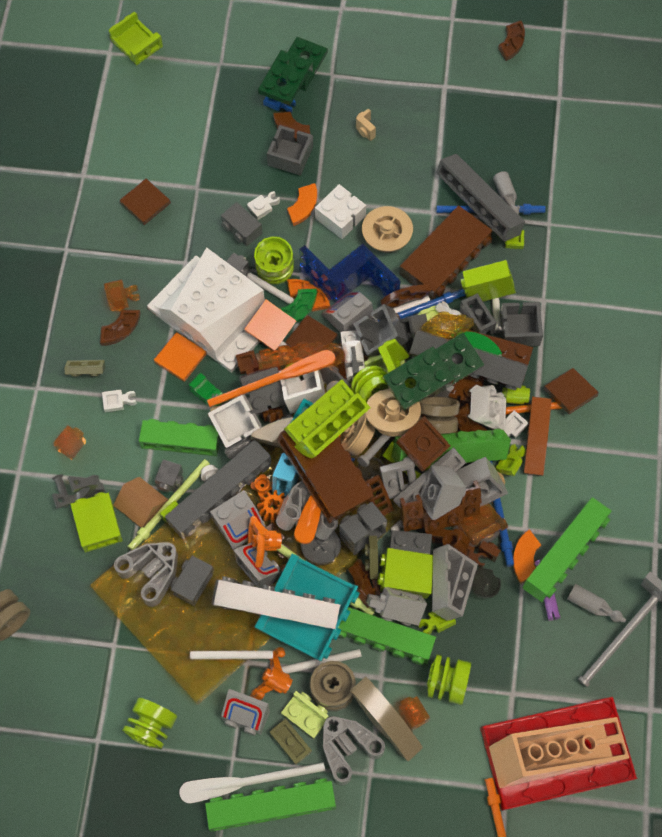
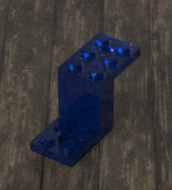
M361 244L330 270L305 245L299 249L300 270L304 275H308L312 279L316 287H320L329 300L332 299L335 303L368 278L374 286H378L384 296L400 289L401 280L364 244Z

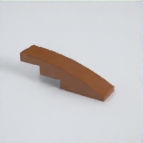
M532 396L523 473L544 474L552 399Z

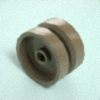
M428 396L419 402L421 406L419 420L425 416L440 434L453 433L458 430V419L455 415L459 413V401L447 397Z
M11 589L0 592V641L16 633L27 621L31 612L23 602H18L19 598Z
M328 661L320 664L314 670L310 682L311 695L314 702L324 707L327 711L337 712L345 709L354 698L350 691L356 683L353 671L346 664L339 661ZM334 684L336 686H334V689H331L330 685Z

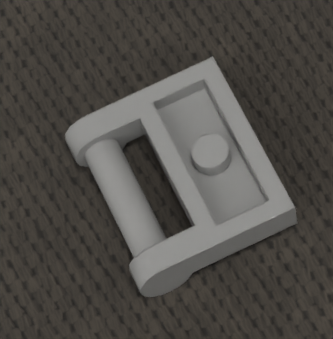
M408 456L403 461L380 467L382 481L389 499L397 497L416 480L415 463ZM407 470L409 482L404 485L402 471Z

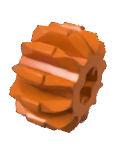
M274 490L273 495L267 491V498L261 496V503L257 504V508L260 509L258 513L260 516H264L263 520L265 522L271 519V523H275L284 501L285 493H281L278 496L277 490Z

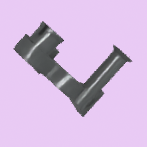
M62 474L52 478V480H55L59 494L54 493L52 495L57 509L68 507L77 499H87L88 497H94L97 493L105 492L103 483H100L98 475H92L88 478L69 476L68 480L72 491L80 490L74 495H68Z

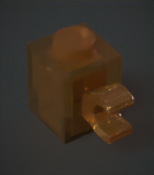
M122 280L104 284L111 311H121L129 307L127 298L133 301L140 299L139 293L132 294L134 291H138L137 285L124 288Z
M67 425L54 441V445L59 452L72 460L86 443L83 436L84 433L77 427L73 429Z
M411 696L400 702L401 706H399L398 711L411 731L429 722L430 716L417 696L411 698Z

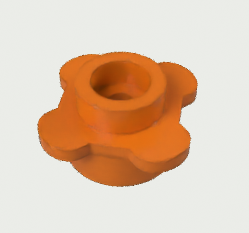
M262 474L251 483V489L256 490L259 497H265L266 492L272 490V482L269 481L266 475Z

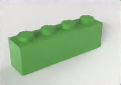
M156 419L142 421L139 438L142 449L217 456L220 435L213 425H206L204 427L197 426L194 423H187L185 425L178 424L175 421L159 422Z

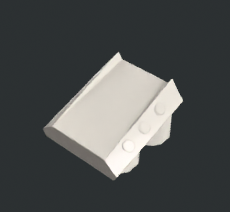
M475 385L470 390L471 409L468 417L490 428L505 431L506 398L501 392L496 393L493 385L484 387Z

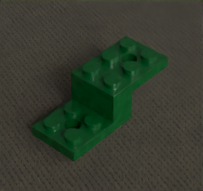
M296 37L288 52L280 50L258 88V94L290 106L299 89L307 90L327 55L328 48ZM307 55L309 58L304 59L301 56ZM279 82H283V83H285L286 85L281 87V86H278L277 84H278Z
M461 333L436 349L432 346L383 376V380L403 411L431 394L434 396L438 395L479 370L485 364L465 334ZM452 356H461L462 363L455 364L452 361ZM413 379L416 386L414 388H407L405 381Z

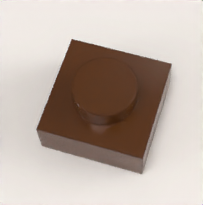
M483 541L478 553H485L487 559L495 563L501 550L494 543Z

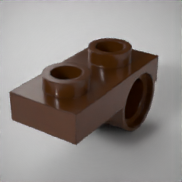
M470 402L459 407V413L455 417L458 419V427L461 431H487L483 424L468 417L471 409Z
M442 528L426 532V534H432L431 541L434 544H449L462 554L465 553L470 543V539L460 529L446 530Z

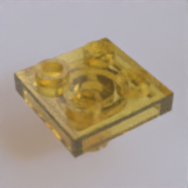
M443 311L423 324L422 331L451 340L474 326V318H468L466 315H452L449 312Z

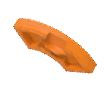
M315 183L298 188V200L293 206L287 208L293 226L302 223L311 215L317 203V187Z
M287 279L290 297L294 299L297 297L298 289L318 290L317 299L311 311L324 310L330 307L328 298L320 288L305 280Z
M530 529L519 539L513 555V568L520 584L525 582L536 569L534 555L541 547L540 542Z

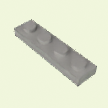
M453 447L433 465L451 467L456 472L466 462ZM429 469L393 499L399 507V498H404L405 503L416 501L415 495H420Z

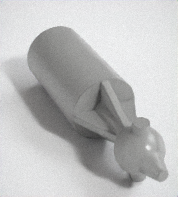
M507 172L497 173L493 180L499 196L519 214L520 206H515L517 195Z
M575 584L567 600L594 615L610 616L613 622H626L620 611H613L603 598Z

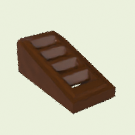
M374 475L365 480L370 486L375 483L376 487L372 489L373 493L376 491L380 493L374 496L368 504L373 502L377 508L386 505L387 508L380 511L383 516L394 511L380 475ZM382 497L383 501L375 504V501Z

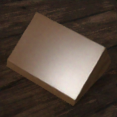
M137 477L123 484L113 506L140 528H144L168 499L141 477Z

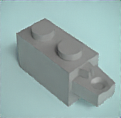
M384 587L383 593L380 596L368 594L366 599L368 606L375 608V611L379 612L383 619L387 621L397 620L407 626H411V624L419 626L427 605L421 595Z

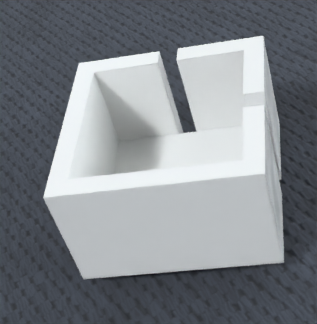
M340 184L315 207V219L341 239L353 229V225L356 226L366 217V204L355 196L351 198V193Z
M320 370L304 374V380L302 381L300 376L281 380L284 400L290 414L297 411L303 398L314 403L325 394Z
M245 394L208 413L226 448L241 441L244 437L250 436L257 429L262 428L256 414L250 413L253 408Z

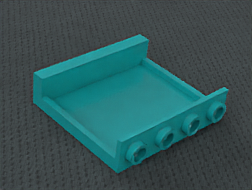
M292 553L275 586V591L282 593L283 589L295 591L296 596L301 597L303 593L315 595V600L320 601L323 600V597L335 599V604H340L336 629L262 614L255 628L322 661L323 658H328L332 650L329 645L332 639L337 640L341 629L338 627L341 621L346 622L351 612L348 610L351 602L355 604L360 592L357 591V585L354 586Z

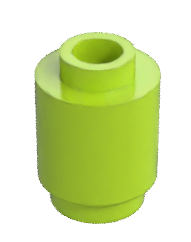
M523 385L521 389L517 388L516 390L502 388L506 403L521 405L529 403L530 388H526Z

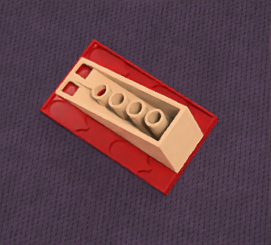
M613 697L490 724L480 728L497 794L500 797L502 811L637 779Z

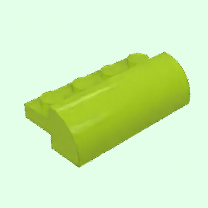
M342 379L286 426L284 430L296 443L294 447L301 454L308 458H314L371 407L359 393L354 394Z

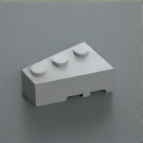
M449 544L433 550L432 611L447 621L463 616L478 566L476 562Z

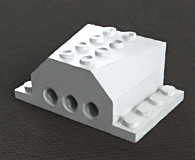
M206 248L201 258L195 256L147 305V308L182 336L204 349L207 355L232 373L238 366L236 355L252 351L260 343V341L244 331V329L264 303L265 298L264 290Z

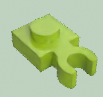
M512 444L507 459L500 460L495 468L500 474L515 476L523 462L521 457L526 453L524 446L521 445L518 450L516 445Z
M432 611L428 613L429 619H421L418 627L427 626L428 628L423 630V633L430 635L435 628L440 633L455 625L456 620L447 621Z

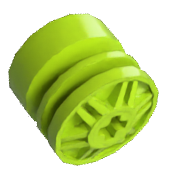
M268 237L258 243L254 252L258 276L269 284L277 285L287 281L294 271L291 245L280 237Z
M378 366L366 367L354 376L351 390L354 394L359 393L367 403L375 393L389 389L383 380V376L387 372Z
M437 654L430 668L427 682V697L433 698L434 690L436 689L439 690L438 700L442 699L444 692H449V702L462 705L471 662L458 659L455 667L452 668L450 667V657L446 658L444 666L440 665L442 655Z
M138 698L132 711L139 716V719L128 718L127 722L135 727L124 726L122 731L139 744L162 750L164 744L157 740V737L167 740L168 736L161 729H172L177 715L154 702Z

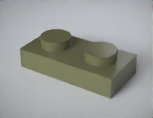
M105 360L67 361L64 367L65 375L80 376L82 374H89L90 376H98L104 372Z
M369 536V544H365V556H369V559H365V569L370 572V579H378L377 536Z
M286 718L270 731L272 737L295 765L312 753V750Z

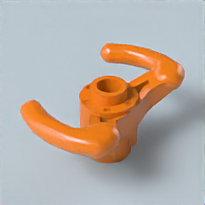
M252 516L249 521L248 544L252 543V546L256 547L255 566L257 568L262 567L265 551L281 549L282 537L281 533L268 531L258 521L256 516Z
M278 647L273 651V659H269L270 669L266 668L262 675L263 683L252 691L250 697L261 701L265 693L271 690L280 694L287 693L293 679L282 671L279 657L285 656L284 648Z

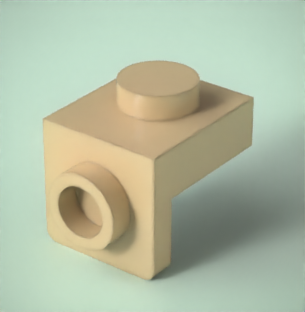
M367 109L356 117V129L361 136L371 141L376 137V127L369 122L371 120V111Z

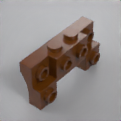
M477 480L473 481L472 488L466 489V494L459 506L436 520H432L424 509L419 494L415 495L416 501L405 503L404 498H399L401 525L405 532L424 528L425 532L455 526L463 524L465 517L481 514V487Z

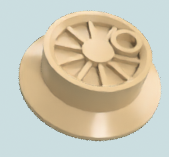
M383 206L372 210L367 214L362 224V234L365 241L371 247L381 252H393L403 248L410 241L413 233L410 217L401 209L391 206Z
M384 389L370 397L367 404L371 408L365 413L369 423L380 433L387 436H400L417 423L421 415V406L418 402L403 411L390 389Z
M365 413L340 436L343 448L353 457L358 456L365 450L375 431V428L367 420Z

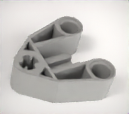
M302 480L292 487L280 508L276 523L283 530H290L294 526L311 496ZM321 511L315 536L321 540L328 539L338 526V521L336 520L329 524Z
M169 542L145 544L118 557L114 562V568L119 577L123 579L132 577L138 570L142 569V572L151 580L142 588L141 596L146 605L154 607L161 602L175 579L178 553L175 546ZM167 551L170 553V551H171V555H170V556H168L167 554H166V556H165V553H166ZM129 564L127 570H120L121 565ZM156 592V596L153 599L146 598L147 594Z
M333 716L327 718L324 723L323 751L334 781L339 785H346L351 781L352 770L345 761L344 756L334 745V742H337L347 757L352 755L357 748L346 735L349 732L359 747H362L365 753L372 759H379L383 756L385 743L380 737L357 721ZM330 724H333V726L337 724L336 732H333V730L332 732L329 731ZM373 743H377L381 746V751L374 753L370 750V746ZM340 769H344L348 772V777L339 779L336 774Z

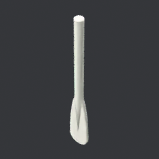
M324 762L245 778L221 777L189 781L181 786L180 797L186 803L204 801L228 794L244 786L325 771Z

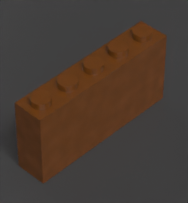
M458 205L400 265L399 275L412 285H431L432 291L427 296L433 300L437 296H441L446 290V286L449 283L452 284L457 279L458 273L465 271L469 266V262L479 256L481 249L491 243L493 230Z
M286 431L280 433L277 438L278 443L329 524L358 509L363 504H367L373 498L371 486L364 481L361 470L352 462L351 455L343 448L339 436L316 457L308 458L294 447L296 443Z

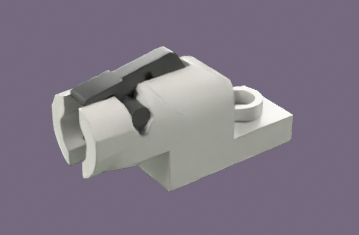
M356 330L341 332L344 364L349 382H352L353 376L365 368L362 343Z

